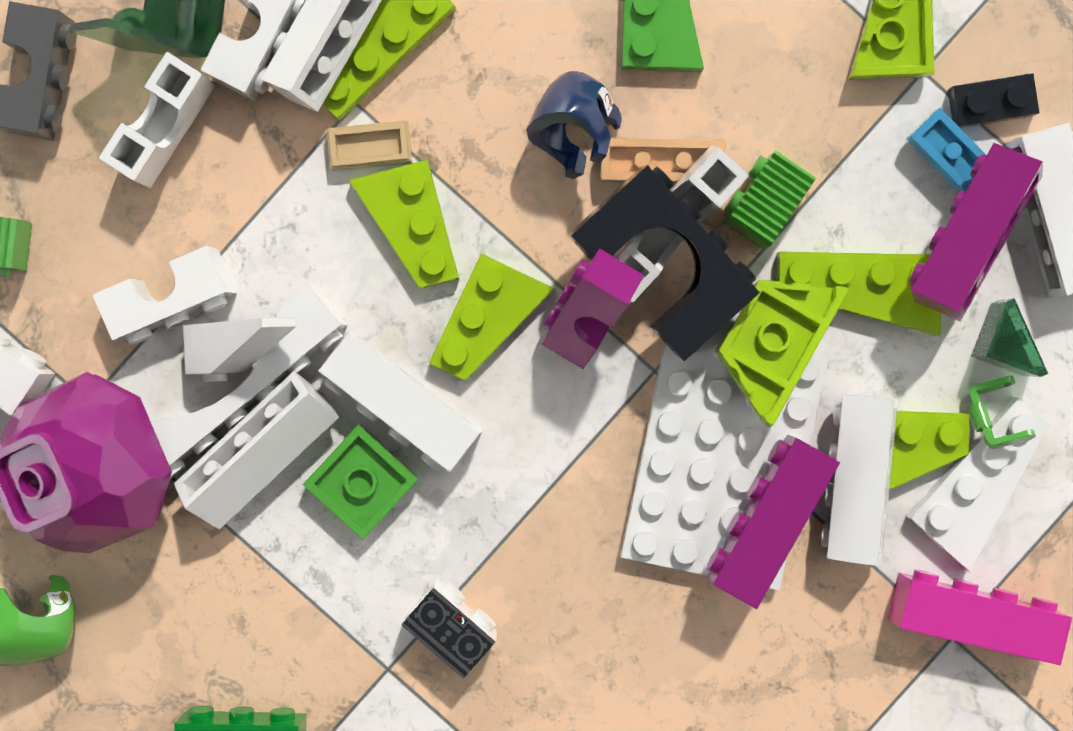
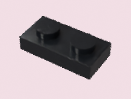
M1034 73L956 85L948 89L952 120L960 128L1033 117L1040 113Z

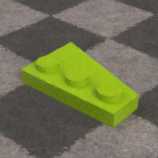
M481 253L429 364L466 381L554 288Z

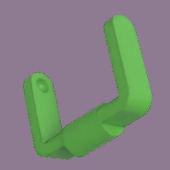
M1005 376L976 384L969 390V399L972 405L969 407V412L976 432H982L986 445L991 449L1028 441L1036 437L1033 429L999 438H994L992 433L993 425L985 404L981 403L979 394L1015 384L1013 376Z

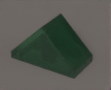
M1015 298L997 300L991 303L971 357L1022 376L1042 377L1047 375L1048 371Z

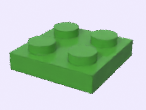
M358 424L302 485L363 540L420 478L362 424Z

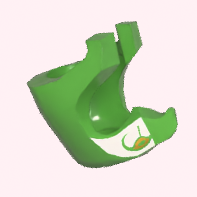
M49 576L51 581L50 588L46 594L40 597V602L44 605L47 612L43 617L30 616L20 612L15 607L6 589L0 588V666H15L45 661L63 654L69 647L75 622V604L71 596L69 583L64 577Z

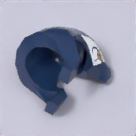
M568 71L559 75L549 85L538 103L526 131L528 140L533 145L547 152L565 167V177L575 179L584 175L587 157L580 147L572 144L566 137V124L581 127L594 139L590 161L600 164L607 156L611 140L606 124L612 125L614 129H619L622 117L619 108L611 98L609 90L602 83L586 73Z

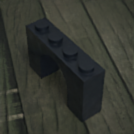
M648 165L641 166L579 223L568 236L590 261L593 260L599 248L613 256L635 235L650 228H667L677 233L687 243L694 260L692 282L686 293L650 326L677 357L686 361L760 292L752 284L756 277L751 270L741 261L735 264L727 256L725 251L729 249V246L714 230L707 233L698 223V220L701 218L698 210L685 198L680 202L669 190L673 186L670 178L657 166L653 170Z

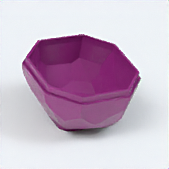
M85 372L25 402L16 409L0 437V501L8 520L15 529L23 533L28 532L36 541L61 551L93 553L155 526L156 521H159L172 471L139 396L96 374L93 375Z

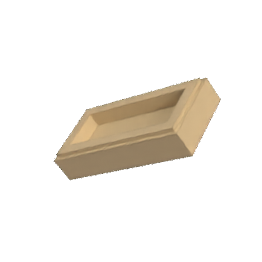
M407 120L326 128L329 162L332 171L413 163L409 123Z

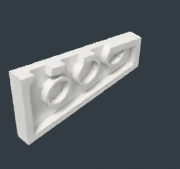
M1013 397L991 421L993 425L991 430L994 438L1030 429L1034 430L1036 437L1028 441L991 449L986 445L981 432L969 445V454L957 459L906 515L911 522L969 572L974 568L1049 427V424L1020 398Z

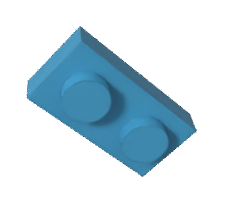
M940 107L934 110L906 138L957 192L960 190L967 191L974 179L970 177V173L975 161L980 154L986 155Z

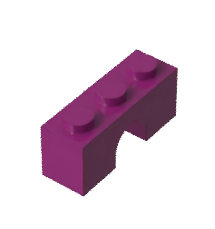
M600 248L591 263L582 259L569 281L572 284L568 283L543 327L550 331L541 345L584 370L600 346L610 327L613 328L628 306L644 275Z

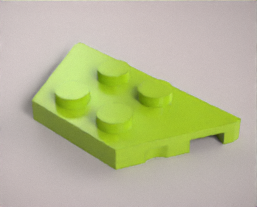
M758 280L754 286L760 293L738 313L716 353L766 426H774L847 295L848 288L844 286H835L834 288L813 287L807 283L788 285L782 284L779 281Z

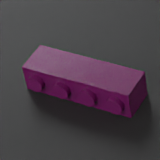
M993 143L987 155L980 154L975 161L970 173V177L974 179L966 192L960 190L956 195L950 208V213L953 216L946 228L940 226L937 229L929 246V249L932 250L926 264L919 263L916 266L909 280L915 302L959 322L964 317L1043 177V161Z
M786 435L784 441L779 439L772 447L767 459L771 462L763 477L757 476L751 484L747 493V497L750 498L749 503L743 513L738 511L734 515L727 528V534L730 535L723 549L717 548L713 552L706 567L710 571L707 578L714 586L755 609H758L840 464L834 458L790 435Z

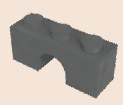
M9 1L2 42L20 53L29 54L32 67L29 76L24 82L14 86L0 84V130L54 141L55 132L59 130L63 118L60 107L62 92L68 87L70 79L67 67L69 53L75 47L77 32L74 26L75 21L61 11Z

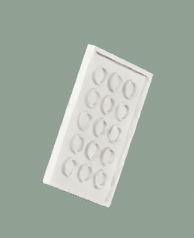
M719 330L686 361L677 357L664 343L621 547V558L707 576L710 571L706 567L711 555L717 548L723 549L730 536L727 534L729 523L738 511L744 512L750 501L747 493L751 484L757 476L763 477L771 462L767 459L774 444L779 439L784 441L786 435H790L811 445L830 353L815 350L774 426L768 427L762 422L716 353L728 331ZM786 560L769 589L780 591Z

